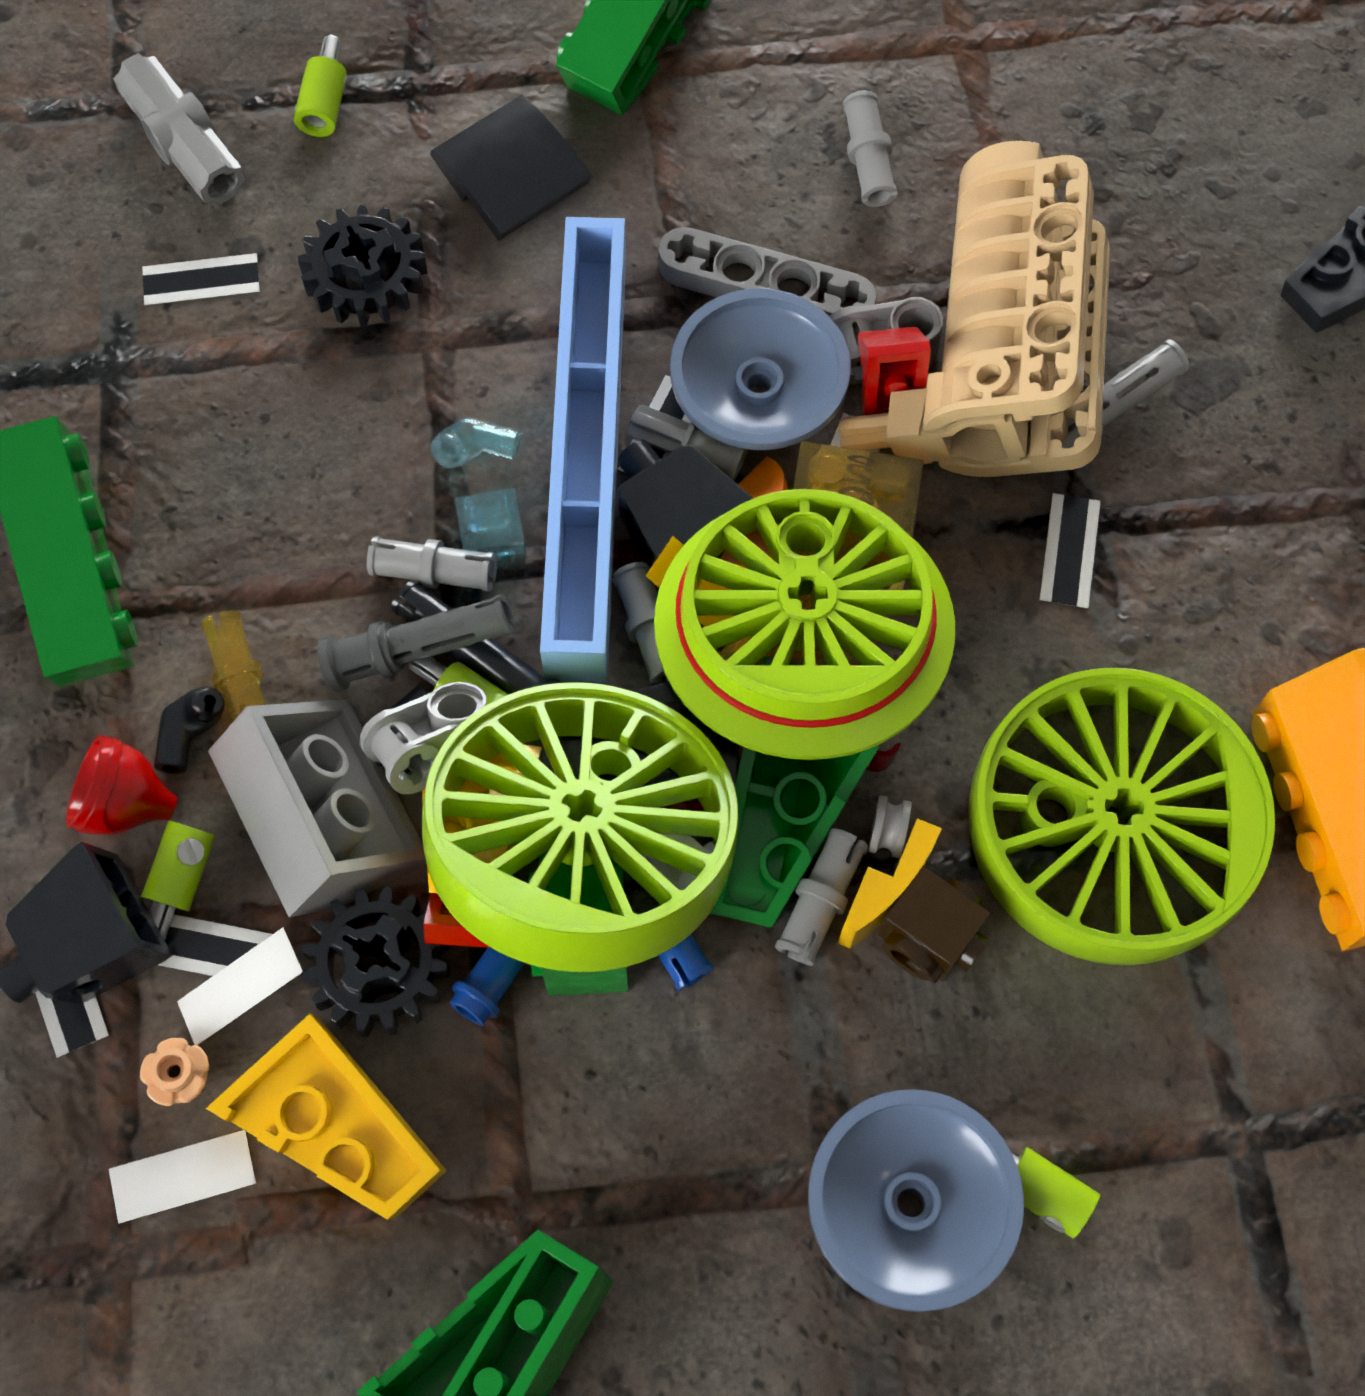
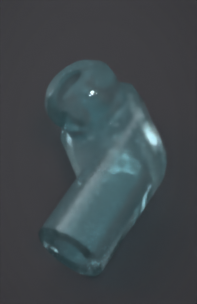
M463 418L435 436L431 444V453L437 463L446 468L462 466L485 452L514 459L519 449L521 431L474 418Z

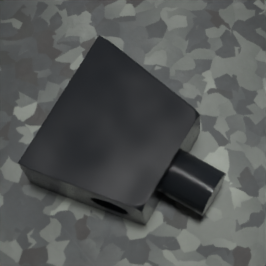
M638 440L629 445L618 458L619 466L630 478L618 488L619 513L642 559L650 568L672 536L684 545L694 534L712 520L753 499L691 445H682L660 459L646 440Z
M80 842L7 914L5 925L20 954L0 968V988L10 999L18 1003L23 1002L39 990L46 998L79 1004L95 998L173 956L118 854Z

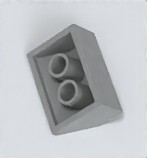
M348 699L247 706L208 750L288 917L332 910L330 903L335 899L347 905L355 900L356 889L363 888L366 894L426 863L423 843L396 791L388 783L383 766H377L374 761L363 753L360 747V734L363 727Z

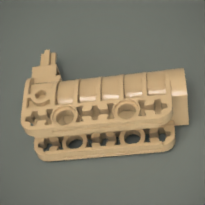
M1007 141L978 151L965 163L959 182L942 372L928 373L927 388L891 392L889 413L845 417L843 420H839L838 431L841 435L840 446L843 452L891 447L900 466L928 464L933 461H939L940 467L945 470L972 477H998L1073 470L1085 466L1095 458L1100 449L1102 431L1110 246L1104 226L1099 221L1093 219L1094 190L1087 164L1081 158L1074 155L1043 158L1039 143ZM1071 178L1072 180H1069L1066 184L1067 202H1059L1055 189L1059 188L1061 180ZM1089 283L1094 285V288L1090 293ZM1085 379L1089 381V384L1085 391L1080 394V392L1083 391ZM1066 418L1075 419L1080 435L1079 438L1075 439L1074 447L1063 448L1062 442H1065L1068 438Z

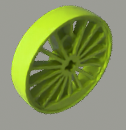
M1098 668L1068 674L1039 687L1022 699L1003 718L985 745L973 775L969 796L968 824L974 857L985 883L1002 908L1022 928L1052 948L1076 958L1109 965H1140L1169 959L1203 944L1221 931L1239 914L1254 894L1267 868L1275 834V810L1270 783L1256 750L1241 728L1219 706L1189 686L1159 674L1128 668ZM1086 706H1113L1114 770ZM1128 708L1157 717L1130 778ZM1067 709L1069 710L1093 768L1044 718ZM1167 722L1193 739L1187 747L1147 782L1141 783ZM1028 729L1076 779L1008 747L1022 732ZM1201 748L1211 757L1221 771L1151 793ZM998 765H1003L1037 781L1028 795L997 793L993 789L995 772ZM1225 786L1227 810L1164 806ZM1043 799L1059 802L1066 809L1068 820L1057 824L1046 821L1038 812L1037 802ZM1110 806L1118 808L1120 818L1129 820L1126 825L1118 824L1116 813L1107 812ZM993 810L1019 812V824L1024 834L1006 840L1000 839L995 825ZM1173 824L1227 828V850ZM1080 839L1031 883L1023 882L1006 856L1037 845L1055 847ZM1167 843L1226 870L1223 897L1220 898ZM1094 844L1099 849L1068 917H1065L1043 902L1036 893L1088 847ZM1109 852H1114L1115 934L1084 926L1080 922V917ZM1130 854L1164 933L1133 935L1130 932ZM1150 854L1207 911L1205 917L1187 926L1179 923Z
M557 683L536 686L506 695L473 713L452 732L437 753L428 775L422 805V839L428 871L439 897L453 917L481 942L508 957L530 965L568 972H597L632 966L652 959L686 939L702 924L717 903L732 867L738 836V804L734 783L723 758L710 740L688 719L652 698L630 690L593 683ZM558 736H582L578 780L575 779ZM592 737L612 740L592 745ZM540 739L554 773L535 757L523 743ZM632 747L649 754V756L640 761L639 756ZM498 754H502L525 777L487 761ZM667 768L672 769L681 777L641 787ZM602 774H612L618 777H616L612 781H607L599 778L598 776ZM468 779L503 795L457 791L465 780ZM698 798L705 812L659 807ZM446 816L501 820L500 822L451 834L445 832L443 825ZM658 833L713 837L714 851L711 854H706ZM520 842L489 864L471 855ZM548 851L529 883L511 876ZM640 853L697 876V878L685 890H679ZM609 856L661 905L639 915L633 913ZM562 862L572 866L569 900L545 891ZM593 864L613 913L580 904L583 866Z

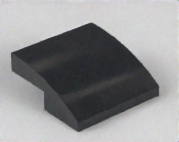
M523 95L513 99L430 152L431 157L460 199L464 201L468 198L498 241L587 185L592 177L581 159L558 130Z

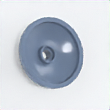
M764 288L730 292L709 301L696 310L677 334L670 359L673 393L688 419L710 437L727 445L750 450H771L788 447L800 443L822 430L840 410L848 391L851 373L850 354L843 334L822 309L795 294ZM755 386H762L768 391L755 393L750 391V389Z
M907 1089L886 1092L871 1097L846 1112L834 1124L822 1141L813 1161L808 1184V1209L812 1230L824 1257L834 1271L850 1287L866 1298L893 1309L926 1312L941 1310L963 1303L987 1288L1000 1275L1012 1257L1019 1241L1024 1216V1194L1015 1159L1004 1139L987 1119L965 1103L950 1096L927 1090ZM911 1192L918 1196L922 1205L918 1216L907 1217L900 1212L897 1206L899 1194Z

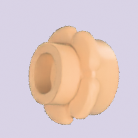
M169 1038L160 1042L155 1053L146 1055L140 1068L141 1081L148 1086L147 1095L157 1104L164 1106L192 1101L205 1087L207 1071L209 1070L208 1057L198 1045H188L187 1040L184 1038ZM175 1065L179 1066L180 1074L175 1078L169 1077V1069Z

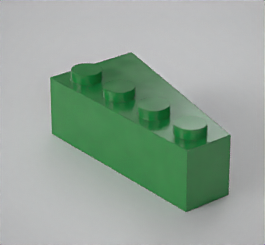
M53 416L0 430V513L43 676L61 687L134 667L130 648L138 646V638L128 610H121L117 588L122 587L121 574L114 554L111 550L108 551L103 529L106 528V519L101 502L94 489L86 446L80 433L71 434L58 417Z

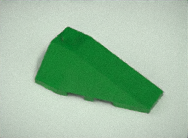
M763 656L762 665H771L774 658ZM791 661L789 663V665H801L800 663H795ZM879 745L847 756L816 760L787 759L766 755L743 747L735 784L738 804L737 843L728 879L710 914L772 928L870 764Z

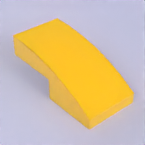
M917 818L894 876L892 877L870 867L867 868L844 923L838 944L851 948L883 924L887 914L921 868L926 865L942 828Z

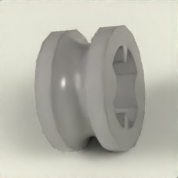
M879 795L869 838L868 852L876 853L881 848H887L891 851L892 857L901 858L911 814V801L903 800L899 805H892L889 803L887 796Z

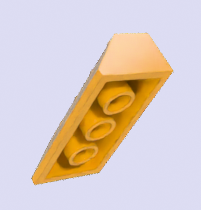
M1365 648L1353 650L1271 689L1252 712L1253 717L1251 720L1254 741L1262 752L1267 753L1275 774L1273 787L1276 799L1284 811H1289L1298 834L1296 849L1299 860L1306 871L1312 872L1321 895L1319 909L1322 921L1331 934H1336L1342 952L1365 946Z

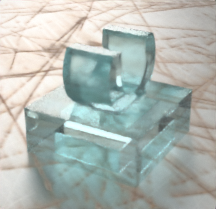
M515 488L454 498L463 550L485 553L488 551L495 552L497 557L526 552Z

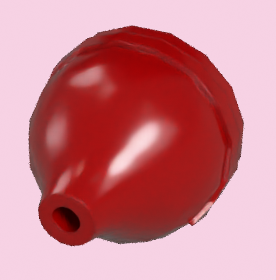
M99 734L87 750L77 773L68 802L66 826L90 835L110 836L123 834L149 822L170 820L175 811L178 798L165 787L155 773L150 761L140 751L123 744L121 740L114 737H106Z

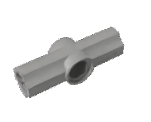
M138 53L124 60L121 63L119 73L113 80L121 97L125 99L130 109L140 119L149 141L161 159L167 165L172 163L176 165L204 203L212 201L222 204L235 197L239 186L246 180L242 167L217 137L211 119L195 95L191 92L184 95L154 56L143 57Z

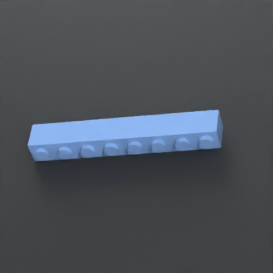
M566 217L540 643L544 677L548 680L557 678L562 682L608 683L626 278L625 218Z

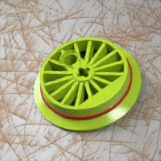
M793 489L769 493L746 501L712 520L694 534L674 557L660 585L655 605L654 629L659 660L668 681L684 705L700 721L726 739L753 751L787 759L816 760L847 756L870 749L902 732L926 710L939 692L947 676L955 644V616L951 597L940 571L926 551L895 521L880 510L851 496L825 490ZM758 530L772 558L745 536ZM848 531L864 538L834 565V561ZM726 550L747 568L717 557ZM807 551L814 555L802 556L794 552ZM881 551L891 558L889 561L859 571ZM704 579L732 590H698L701 580ZM904 580H907V583L911 589L879 590ZM811 594L810 610L802 609L799 595ZM697 615H736L701 628ZM881 615H917V628ZM754 635L726 661L715 650ZM868 638L904 650V652L894 661ZM781 641L771 665H754ZM841 647L862 665H850ZM818 648L827 665H816L815 650ZM795 650L801 651V665H789Z

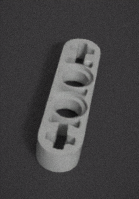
M681 227L672 229L663 236L659 243L658 267L661 276L668 283L677 287L719 297L744 289L764 288L779 290V283L785 279L795 278L804 281L809 287V291L800 297L815 304L828 316L842 309L841 303L845 301L846 297L857 299L853 306L875 305L876 292L873 284L867 278L853 272L693 228ZM683 251L693 254V256H689L686 259L685 263L675 261V258L682 256ZM710 258H714L713 272L706 271V267H709ZM742 263L749 266L754 271V275L746 281L737 282L728 279L723 274V271L730 264ZM819 288L827 289V292L824 293L823 303L817 302ZM856 323L852 324L853 329L856 328Z

